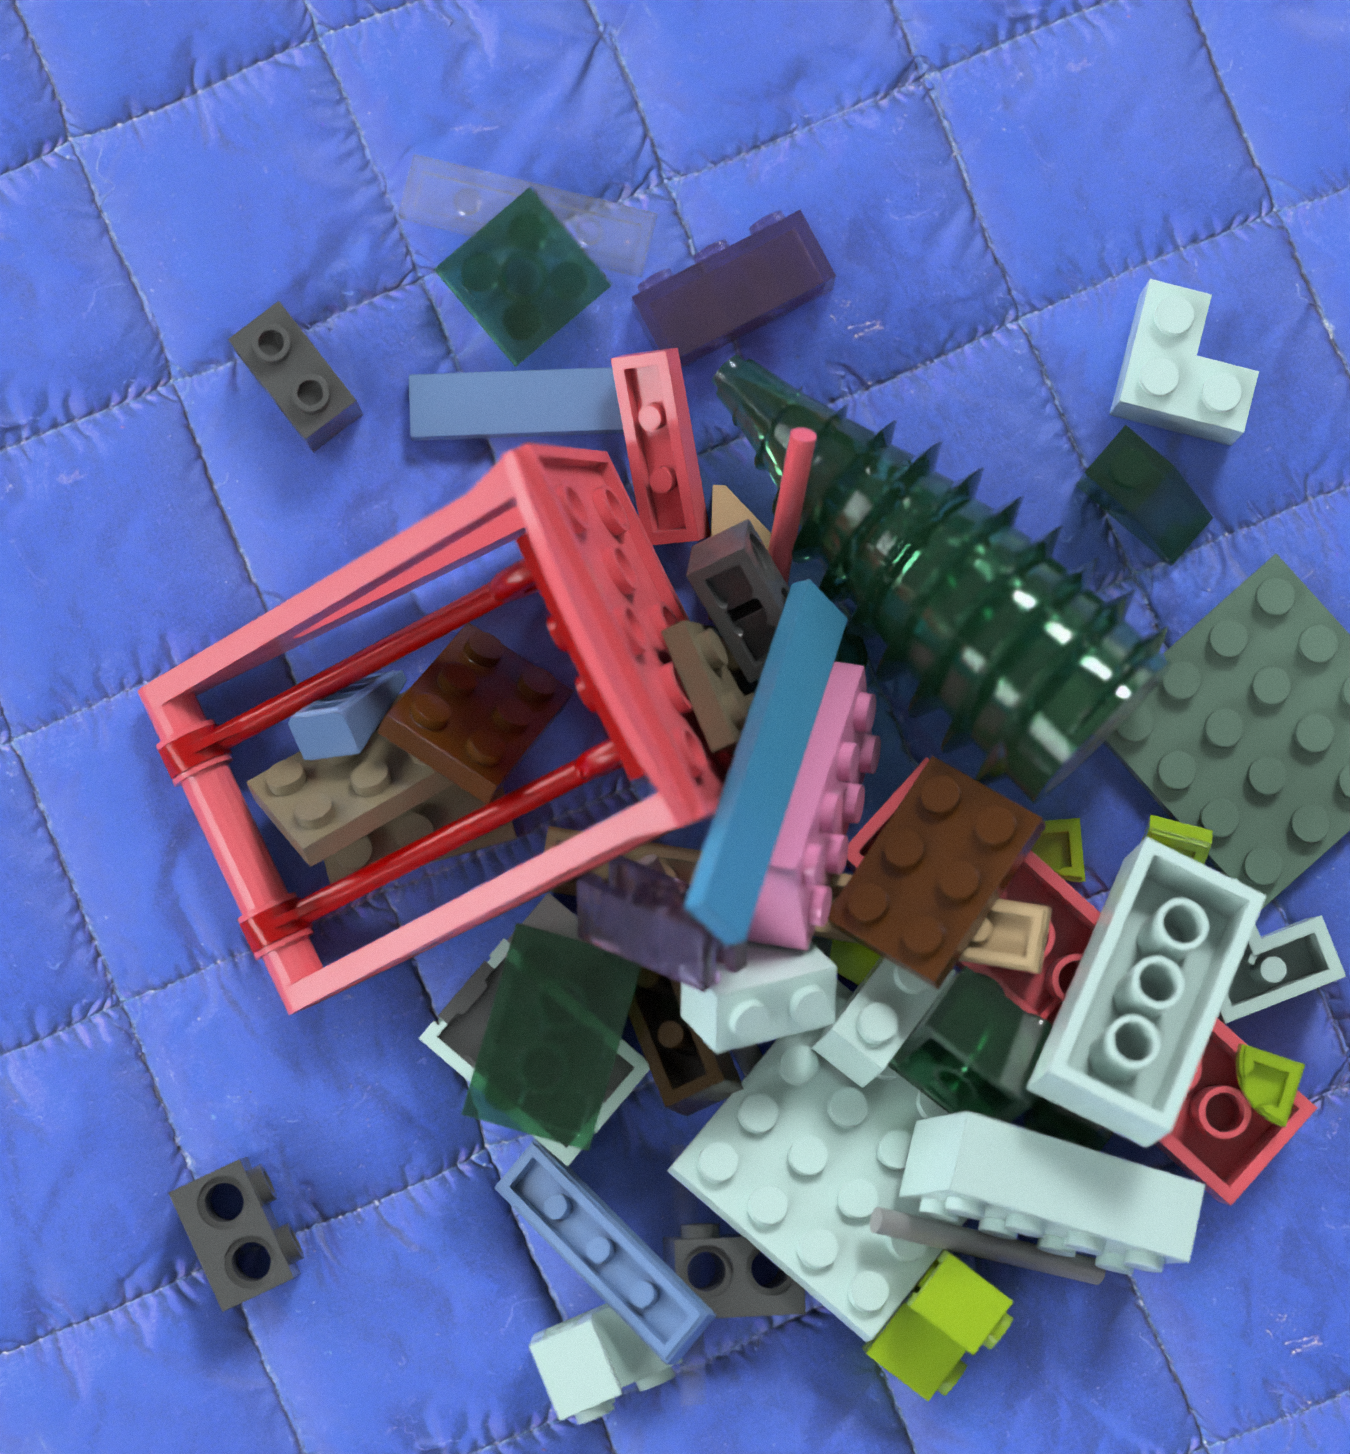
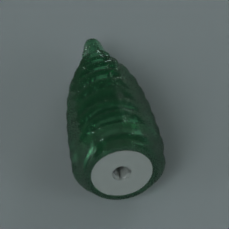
M738 354L734 355L713 376L711 382L718 388L716 396L731 414L733 424L740 427L756 453L755 467L758 470H767L778 489L772 504L774 516L791 430L807 428L816 434L799 524L801 529L793 545L792 560L795 563L802 564L820 558L823 559L827 570L822 578L819 589L833 604L851 599L856 607L846 630L845 640L847 644L856 645L877 637L882 639L886 648L876 670V679L879 682H888L909 673L913 676L918 684L908 708V716L918 718L942 709L951 719L942 741V753H951L975 744L985 754L978 770L976 781L988 786L1009 778L1033 804L1040 802L1071 776L1110 738L1149 696L1171 668L1172 663L1160 652L1169 625L1142 635L1125 620L1136 590L1109 601H1104L1093 592L1089 586L1099 557L1070 570L1053 558L1052 555L1062 526L1033 539L1016 528L1015 523L1024 496H1020L996 509L977 499L976 495L985 469L984 467L954 481L935 471L943 444L942 441L914 455L892 444L897 420L874 432L847 418L849 404L836 411L803 393L802 387L799 389L793 387L753 359L744 361Z

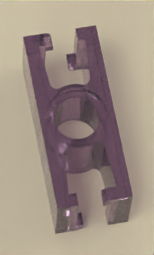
M621 855L608 862L609 884L603 883L602 877L592 872L577 879L578 938L701 992H705L718 984L720 970L716 969V962L726 965V970L733 973L747 966V936L745 942L725 945L684 907L691 884Z

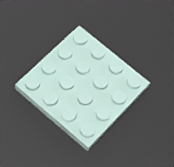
M837 979L835 1016L853 994L852 991ZM825 1026L777 1038L741 1081L743 1090L732 1093L669 1167L667 1172L738 1233L747 1238L759 1251L859 1337L868 1342L875 1337L943 1250L872 1233L870 1230V1218L874 1209L882 1207L962 1226L968 1219L967 1217L958 1216L957 1222H948L930 1218L919 1213L921 1203L899 1197L916 1120L968 1111L997 1121H1004L908 1039L905 1040L885 1069L864 1088L860 1087L812 1049L813 1045L828 1027Z

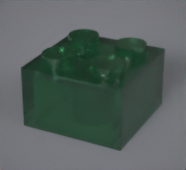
M965 966L948 982L887 1066L949 1114L968 1111L1009 1124L1030 1108L1038 1097V1094L1027 1090V1086L1053 1026L1041 1016L1027 1013L1005 996V992L1000 984L993 978L982 973H975L968 966Z

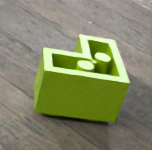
M943 1249L875 1337L865 1342L862 1349L865 1354L929 1402L936 1391L945 1396L959 1381L967 1368V1364L961 1360L966 1351L974 1355L981 1345L990 1350L998 1343L1013 1321V1318L1006 1313L1013 1301L950 1252Z

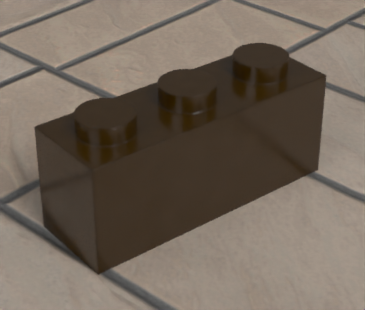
M653 903L647 904L595 929L665 1108L689 1116L728 1098L732 1093L743 1090L741 1079L730 1052L725 1051L716 1054L681 1017L682 957Z

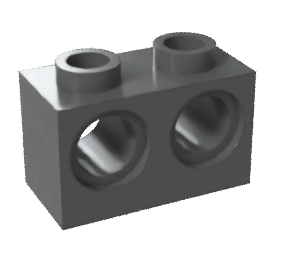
M279 301L228 339L243 363L313 452L363 415L357 400Z
M748 518L693 545L686 577L748 682L751 683L761 677L790 589Z
M244 1157L169 1192V1196L222 1312L301 1274L296 1262L304 1259L302 1248L289 1223L280 1227L269 1205L270 1202L277 1199V1195L262 1164L252 1168L248 1157ZM221 1183H230L236 1186L243 1195V1209L235 1219H225L219 1216L213 1209L212 1194ZM245 1243H259L269 1252L271 1266L266 1276L253 1278L246 1275L240 1268L238 1256Z
M719 1223L681 1224V1236L663 1237V1261L717 1315L715 1318L805 1314V1289L779 1268L776 1277L768 1284L759 1285L754 1280L751 1271L752 1262L761 1251L741 1234L720 1235ZM701 1252H708L714 1259L716 1266L714 1278L708 1285L695 1288L687 1276L688 1264L695 1255Z

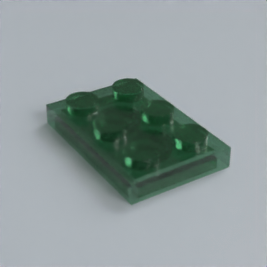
M516 923L461 1115L590 1151L644 959Z

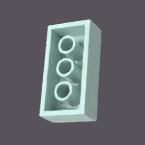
M1146 837L1123 859L1029 1081L1027 1090L1146 1148L1170 1133L1266 895Z
M966 1111L916 1120L899 1197L921 1203L919 1213L930 1218L957 1222L958 1216L979 1220L978 1231L987 1235L1016 1240L1018 1233L1038 1238L1036 1248L1044 1252L1066 1257H1075L1076 1251L1096 1255L1095 1266L1108 1271L1133 1274L1134 1268L1161 1273L1164 1264L1190 1262L1205 1184Z

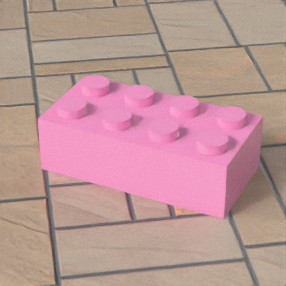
M834 662L745 941L808 951L815 927H824L827 923L832 900L829 884L833 874L841 875L844 871L848 855V837L846 832L849 823L858 824L861 819L865 800V789L862 783L866 773L874 774L876 772L881 751L880 736L872 735L871 730L876 713L875 694L867 693L865 668L862 665Z

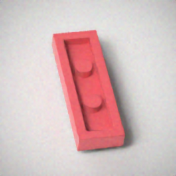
M678 347L625 354L611 358L638 515L652 545L699 541L711 536Z

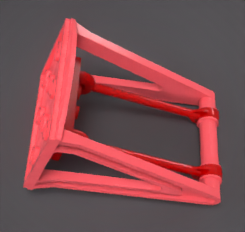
M526 443L517 449L508 451L502 455V458L467 494L138 690L140 699L160 739L156 748L171 779H173L174 787L182 786L242 914L237 921L252 953H254L255 960L263 959L289 1016L314 1006L683 826L714 818L734 754L712 753L666 646L661 631L683 620H690L607 451ZM513 540L516 541L523 559L496 574L491 582L221 725L216 724L214 719L207 720L196 696ZM540 591L551 614L546 618L548 631L557 647L564 653L569 652L579 672V676L575 677L578 694L591 712H598L610 738L591 747L565 765L302 899L297 897L296 892L288 893L228 765L233 760L230 748L293 716L306 705L329 697L497 607ZM624 767L630 781L649 777L657 790V794L326 967H323L309 936L314 934L312 929L313 921L593 779Z

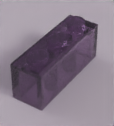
M798 210L787 217L784 216L782 211L771 213L751 225L749 228L751 235L729 246L727 240L715 242L694 255L693 259L696 264L673 275L671 269H664L639 283L637 288L640 293L632 296V311L653 350L678 347L681 367L683 368L832 291L836 274L802 211Z

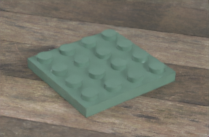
M1277 553L1108 702L1117 711L1154 677L1161 675L1155 686L1140 704L1103 742L1172 820L1213 831L1212 845L1207 859L1221 874L1231 879L1237 878L1238 882L1266 895L1261 910L1350 831V634Z

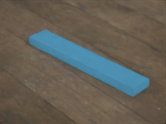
M810 579L791 584L684 905L689 912L725 945L741 943L746 940L848 620Z

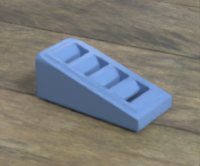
M403 671L370 674L323 700H316L296 712L290 718L288 726L304 760L360 754L407 680Z

